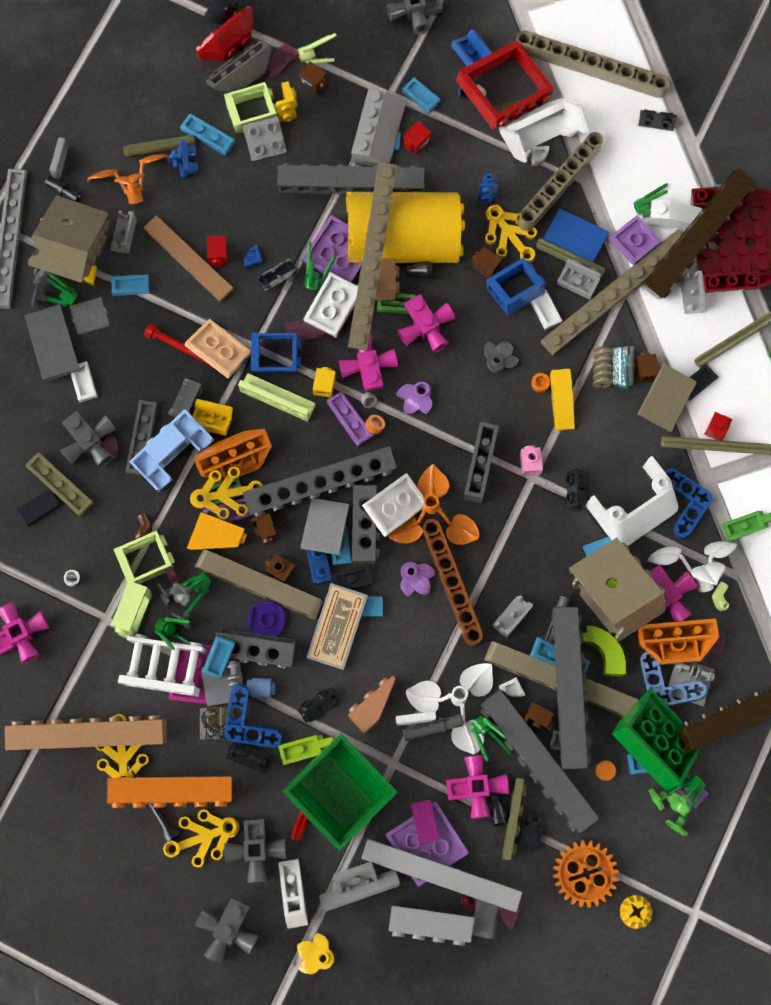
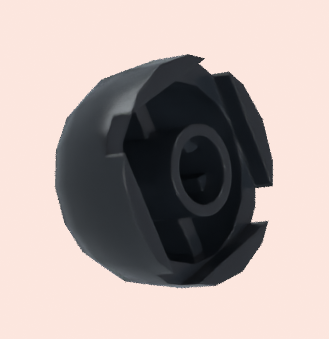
M214 0L204 16L215 24H224L237 14L238 1Z

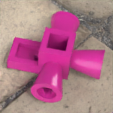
M420 294L404 303L406 310L414 321V325L398 330V334L405 346H408L420 336L423 341L429 340L433 353L444 349L449 342L439 333V325L455 319L451 307L445 303L433 314Z
M370 334L367 351L358 350L357 360H339L342 378L360 371L365 391L383 388L379 367H398L394 349L378 356L376 355V350H372V335Z
M661 565L650 570L653 581L656 584L659 583L665 591V609L669 608L674 622L684 621L692 614L679 600L682 598L681 594L697 588V584L692 576L685 572L673 584Z
M15 603L2 606L0 608V616L7 625L3 626V631L0 632V655L18 647L22 664L39 657L40 654L30 643V640L33 639L31 633L50 628L43 613L40 611L25 622L18 617Z
M483 755L464 757L470 777L446 780L448 801L472 798L471 819L490 817L485 797L489 796V792L509 794L507 774L487 779V775H482Z

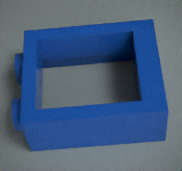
M524 257L486 280L487 290L507 315H510L545 293L546 283L541 275H537L532 263H528ZM524 271L534 285L510 299L500 285Z
M251 333V371L298 373V368H301V357H298V349H301V338H298L297 333ZM260 340H292V367H260Z

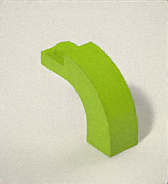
M587 625L585 633H583V644L595 647L602 655L604 664L603 676L623 677L626 675L625 656L616 639L601 628Z

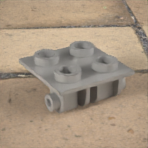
M278 116L242 125L252 161L287 152Z
M229 661L221 679L202 673L207 706L229 703L232 687L236 684H243L239 661ZM238 689L237 692H234L237 694L236 701H240L241 696L245 695L244 693H242V689Z
M695 662L675 663L668 687L694 681L702 682L706 686L707 692L705 697L691 703L704 707L711 681L715 677V669ZM695 686L692 691H688L689 687L685 688L687 698H691L690 693H696L699 696L700 692L703 691L698 686ZM676 689L673 691L672 696L682 699L684 694L681 690Z

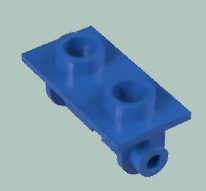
M485 174L483 184L479 183L477 201H482L483 203L496 202L498 184H494V176L492 174Z
M306 550L313 582L316 585H320L324 581H331L332 577L326 553Z

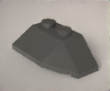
M260 40L257 44L242 50L215 70L210 78L206 80V83L215 90L234 92L246 88L266 72L272 49L271 45L264 40Z

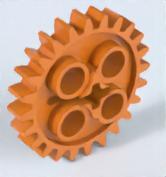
M581 840L579 847L576 842H573V849L565 846L567 853L560 851L562 859H555L559 866L553 867L554 870L558 871V874L552 875V877L559 880L554 886H561L558 893L565 892L564 900L571 897V904L574 905L578 901L579 907H582L584 902H586L587 908L591 907V902L595 906H599L598 899L606 902L604 895L606 894L611 897L612 894L609 889H616L612 883L613 881H619V879L613 877L614 874L619 872V870L613 869L617 862H610L613 855L606 856L607 848L599 850L600 844L597 843L593 847L592 841H589L588 845L585 846L584 840ZM589 855H593L596 858V864L593 867L589 866L586 862ZM571 861L575 862L578 867L574 874L570 873L567 869ZM600 866L602 867L601 871L589 874L588 879L581 877L569 881L570 877L583 873V868L589 871ZM597 874L603 877L604 882L601 886H597L594 883V877ZM578 881H581L585 886L582 893H578L575 890L574 886Z

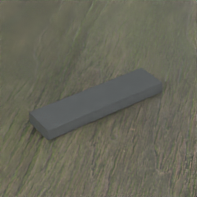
M139 400L125 471L127 474L141 475L129 461L153 437L158 402Z

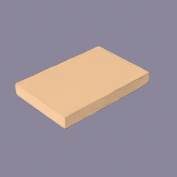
M211 319L185 342L187 348L228 379L251 356V350Z

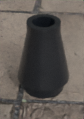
M426 261L407 265V276L424 279L433 278L434 263Z
M501 796L489 797V822H492L494 827L508 824L509 816Z

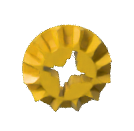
M632 895L622 902L620 916L628 927L634 929L643 928L651 921L653 910L650 902L644 897ZM632 905L636 908L643 907L642 911H640L641 919L637 916L629 917L633 912Z

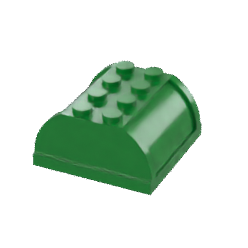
M342 733L324 748L282 791L339 851L398 793Z

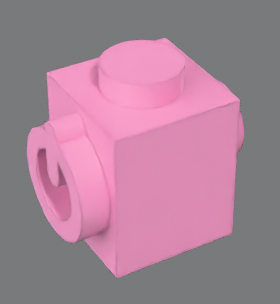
M533 445L525 446L520 452L522 476L541 475L543 466L540 447L535 448Z

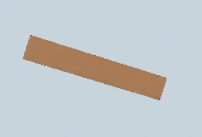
M157 215L143 227L163 249L219 302L233 291V287Z

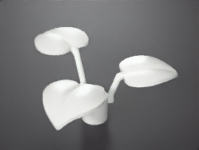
M728 541L710 543L704 548V553L710 555L708 564L691 569L684 556L681 555L682 551L678 547L661 548L655 551L648 558L647 562L657 565H669L681 559L692 575V578L696 580L698 590L700 592H708L714 588L713 584H718L720 577L725 571L724 564L712 562V559L714 557L723 558L728 556L735 550L737 544Z
M477 664L464 670L460 677V684L462 686L455 687L452 694L448 693L442 698H439L441 695L439 686L432 681H422L406 690V695L411 705L422 713L436 712L439 707L438 702L451 698L452 703L461 708L463 725L452 730L451 738L454 745L460 750L473 755L479 752L480 747L471 732L473 729L471 724L474 720L466 723L464 704L469 691L477 697L485 696L491 691L493 686L492 664ZM479 734L480 739H481V741H482V743H483V741H484V736H482L481 734Z

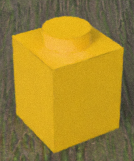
M328 367L316 369L313 395L332 397L336 380L335 371Z

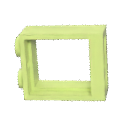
M266 82L224 94L236 134L244 132L242 125L278 115L276 103L273 104L271 100L274 99L272 90L267 88ZM264 96L269 113L240 121L235 104Z
M154 531L114 549L127 582L131 581L141 584L174 569L172 565L175 562L171 552L167 553L164 547L167 545L164 535H159L157 531ZM157 542L166 565L135 578L126 554Z
M128 581L111 623L118 635L127 638V636L134 637L137 634L153 595L147 587Z

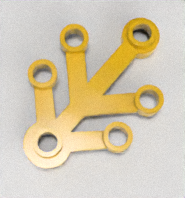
M498 205L490 206L486 211V218L490 221L485 242L488 245L495 244V230L498 224L502 231L496 255L502 259L507 256L506 245L509 238L519 251L520 259L525 255H529L530 259L525 260L528 263L533 262L535 251L530 247H525L516 234L526 235L528 239H534L537 235L536 228L533 227L529 230L534 232V235H529V231H524L519 226L508 225L505 220L515 221L518 225L517 218L520 217V213L504 212ZM497 213L498 216L494 217L492 216V214ZM488 237H493L494 240L490 241ZM504 251L505 254L500 255L498 252Z
M231 467L218 490L209 493L213 484L221 479V473L218 470H213L210 472L209 479L203 488L192 492L190 501L196 508L206 507L215 513L220 520L228 518L229 511L226 508H219L211 502L212 500L218 499L233 509L238 516H244L248 512L247 506L238 504L229 497L243 495L242 492L253 489V485H258L259 487L263 485L260 481H252L248 486L228 489L232 481L240 475V470L237 467ZM231 470H235L237 472V475L232 476L230 473ZM212 473L218 474V479H213ZM198 495L203 496V502L197 500ZM239 507L244 508L245 512L243 514L239 513ZM221 510L226 512L225 517L220 516Z
M116 714L113 716L121 717L123 721H127L126 717L121 714ZM131 745L127 751L126 746H117L118 753L110 746H105L102 749L96 747L97 750L103 751L119 764V772L113 769L106 759H100L97 762V768L105 771L112 778H133L131 770L135 774L139 772L143 766L148 765L149 757L145 754L138 755L137 762L129 771L127 770V762L140 747L145 745ZM143 756L146 757V762L144 764H141L139 761L140 758ZM103 761L107 764L104 769L100 767V763Z
M205 809L198 812V819L200 821H208L218 826V828L209 830L192 822L188 817H182L179 820V826L182 829H190L199 835L178 843L168 841L164 845V853L168 857H176L181 850L202 843L197 855L192 858L193 866L199 868L204 865V857L213 838L221 835L217 847L211 851V857L214 860H220L224 855V843H227L230 837L236 836L239 832V823L236 819L227 817L222 820L211 815ZM202 812H206L208 814L207 818L204 820L200 817ZM184 819L189 821L186 827L182 826V820ZM227 824L233 825L232 831L226 830ZM172 845L176 847V851L174 853H170L169 848ZM216 850H219L221 852L219 858L214 857V852ZM197 857H200L202 860L200 865L195 864Z

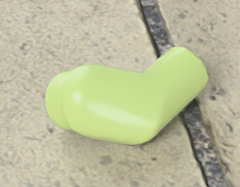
M720 582L712 594L714 605L720 611L727 610L729 607V603L724 598V593L729 586L724 582Z

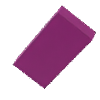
M426 800L411 804L419 844L439 840L431 801Z

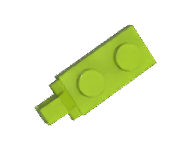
M314 735L279 745L283 765L316 757L334 738L323 739L322 735Z

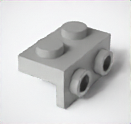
M568 259L557 281V285L590 300L600 281L601 274L594 268L583 266L577 260Z

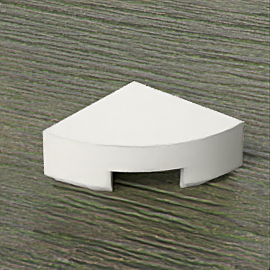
M549 146L531 147L532 166L539 165L546 159Z
M517 677L499 686L500 690L507 696L514 698L525 696Z

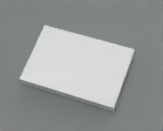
M330 272L304 317V322L337 338L355 306L358 286Z
M406 473L362 506L385 537L424 508V497Z

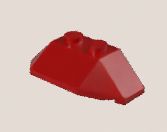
M251 6L235 14L196 48L199 60L226 61L228 58L234 57L238 50L250 43L254 20Z

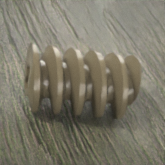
M604 346L595 347V354L593 356L595 359L593 361L594 382L592 386L595 388H609L617 382L615 379H611L617 376V373L611 372V370L617 369V366L612 364L617 362V359L612 357L617 355V351Z

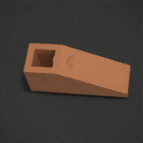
M394 676L390 679L385 677L378 684L380 687L375 692L373 690L369 691L364 696L365 700L360 705L356 703L349 709L348 717L363 734H366L379 722L395 683Z

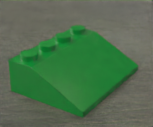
M652 688L646 691L619 721L612 732V735L665 791L683 783L702 749L700 747L687 752L678 733V730L683 728L682 723L684 722Z

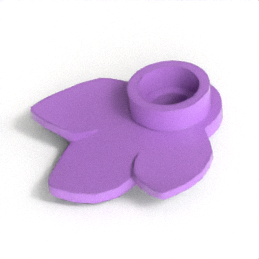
M418 382L415 385L406 384L396 393L399 398L405 400L403 406L405 414H413L419 409L424 414H427L432 407V400L430 398L431 387L426 382ZM424 389L425 393L420 394L418 391Z
M414 562L403 564L400 571L403 578L400 584L403 593L406 596H410L415 590L420 594L428 595L431 590L429 579L436 575L435 570L427 564L417 565ZM409 568H412L414 571L412 575L408 574Z

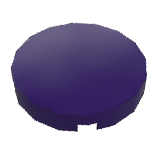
M272 601L257 603L251 608L247 617L248 626L251 632L255 634L278 637L286 626L284 610L280 605Z

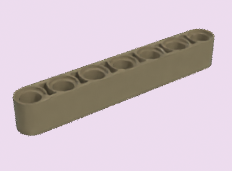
M591 132L525 206L518 220V225L522 230H531L599 153L603 143V136L600 133ZM524 218H530L531 221H526Z
M205 549L202 550L195 565L196 569L264 599L276 602L278 605L314 620L317 619L324 604L323 600Z

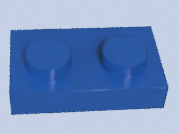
M474 29L470 30L466 37L454 40L451 44L466 66L492 53Z

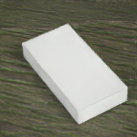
M545 289V293L531 301V304L544 329L548 330L561 324L562 319Z
M87 361L79 363L80 371L71 374L80 403L98 397Z
M435 711L396 716V725L398 726L436 721Z

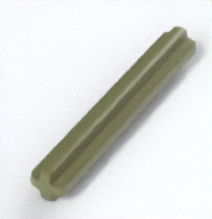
M193 135L126 145L123 147L125 156H133L176 149L181 146V140H186L187 145L194 146L195 139Z
M540 238L537 242V249L565 262L568 259L577 260L587 268L596 269L601 274V277L605 271L604 267L547 240Z

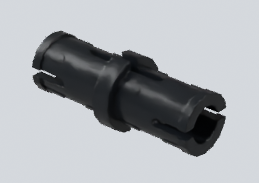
M52 175L47 177L45 186L55 190L60 196H65L75 202L80 201L82 197L81 192L71 188L68 183L59 181Z

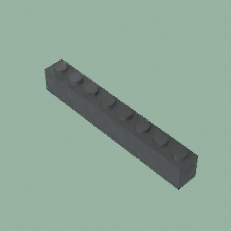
M289 163L278 165V193L346 194L347 192H374L378 165L374 167H366L364 165L347 166L343 164L338 166H329L327 164L311 166L310 164L292 165ZM397 166L393 192H424V168L419 166H411L410 168Z
M578 607L554 608L552 613L561 769L588 768L587 764H591L590 752H587L586 744H589L590 739L589 732H585V724H588V712H584V703H587V693L583 691V683H586L585 671H582L581 666L585 662L584 652L580 650V644H583V632H579V624H582V613L578 612Z
M497 691L481 703L482 709L480 712L488 719L490 718L494 725L507 736V741L504 742L511 752L513 750L519 756L517 760L521 766L529 769L531 772L529 776L534 783L537 784L539 782L543 788L541 790L543 795L548 800L552 799L555 803L554 809L560 816H565L568 820L566 824L573 833L577 832L580 834L595 823L599 817L502 691Z

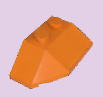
M265 429L243 431L209 445L193 459L202 477L209 478L210 472L218 470L221 473L219 482H222L228 475L227 472L231 467H237L240 470L238 478L260 469L272 445ZM231 470V475L236 476L237 472L235 470ZM212 473V478L218 479V474Z
M716 619L645 624L638 629L640 646L661 665L699 662L719 639Z

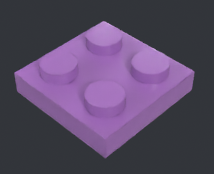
M638 215L609 238V241L632 265L636 264L662 242Z

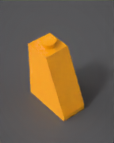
M201 512L187 549L203 550L239 547L246 540V529Z

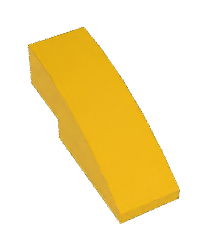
M570 369L551 370V398L555 431L574 430Z

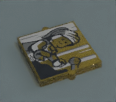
M199 707V722L197 723L199 726V740H227L224 731L228 707ZM234 708L231 710V714H232L233 717H234ZM234 727L229 731L232 736H234Z

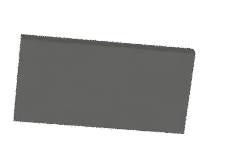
M61 305L24 315L43 381L47 382L80 371Z

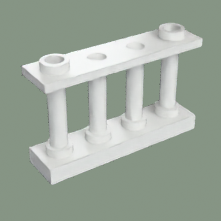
M135 634L134 637L127 636V640L134 643L135 646L129 673L126 676L119 675L118 683L124 686L199 697L200 689L194 686L193 679L198 653L207 654L208 651L202 647V644L191 642L190 645L172 643L175 650L171 652L167 677L164 678V681H157L155 676L161 648H171L164 641L146 639L145 635ZM148 645L153 646L148 675H145V679L138 678L137 670L142 646ZM180 650L189 651L191 653L185 681L182 684H177L174 677Z

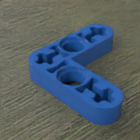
M669 468L665 473L668 476L674 475V480H671L674 492L690 502L673 527L674 535L679 539H684L689 536L711 504L712 495L708 490L676 469ZM679 479H681L682 481L680 482L678 487H676L675 485L677 484ZM689 484L692 487V491L690 493L683 492L682 485ZM695 490H698L697 495H695L694 498L691 497L694 494ZM703 495H705V496H706V499H705L706 501H704L703 503H701V502H700V497H702ZM688 510H695L698 517L696 519L689 518L687 515ZM686 521L689 523L685 528L686 532L681 534L679 533L680 529L678 526L682 527Z
M244 684L234 685L230 693L224 731L226 739L231 742L271 748L277 747L282 741V734L279 729L244 723L249 690ZM238 689H242V693L245 694L241 696L240 703H236L237 694L234 693ZM233 708H240L242 715L240 717H233L231 710ZM232 727H235L237 732H242L243 728L246 729L244 738H241L242 733H236L235 736H232L229 731L232 730ZM256 730L259 733V737L257 739H250L248 732ZM262 731L265 732V736H271L274 733L278 739L271 742L269 737H264V741H261Z

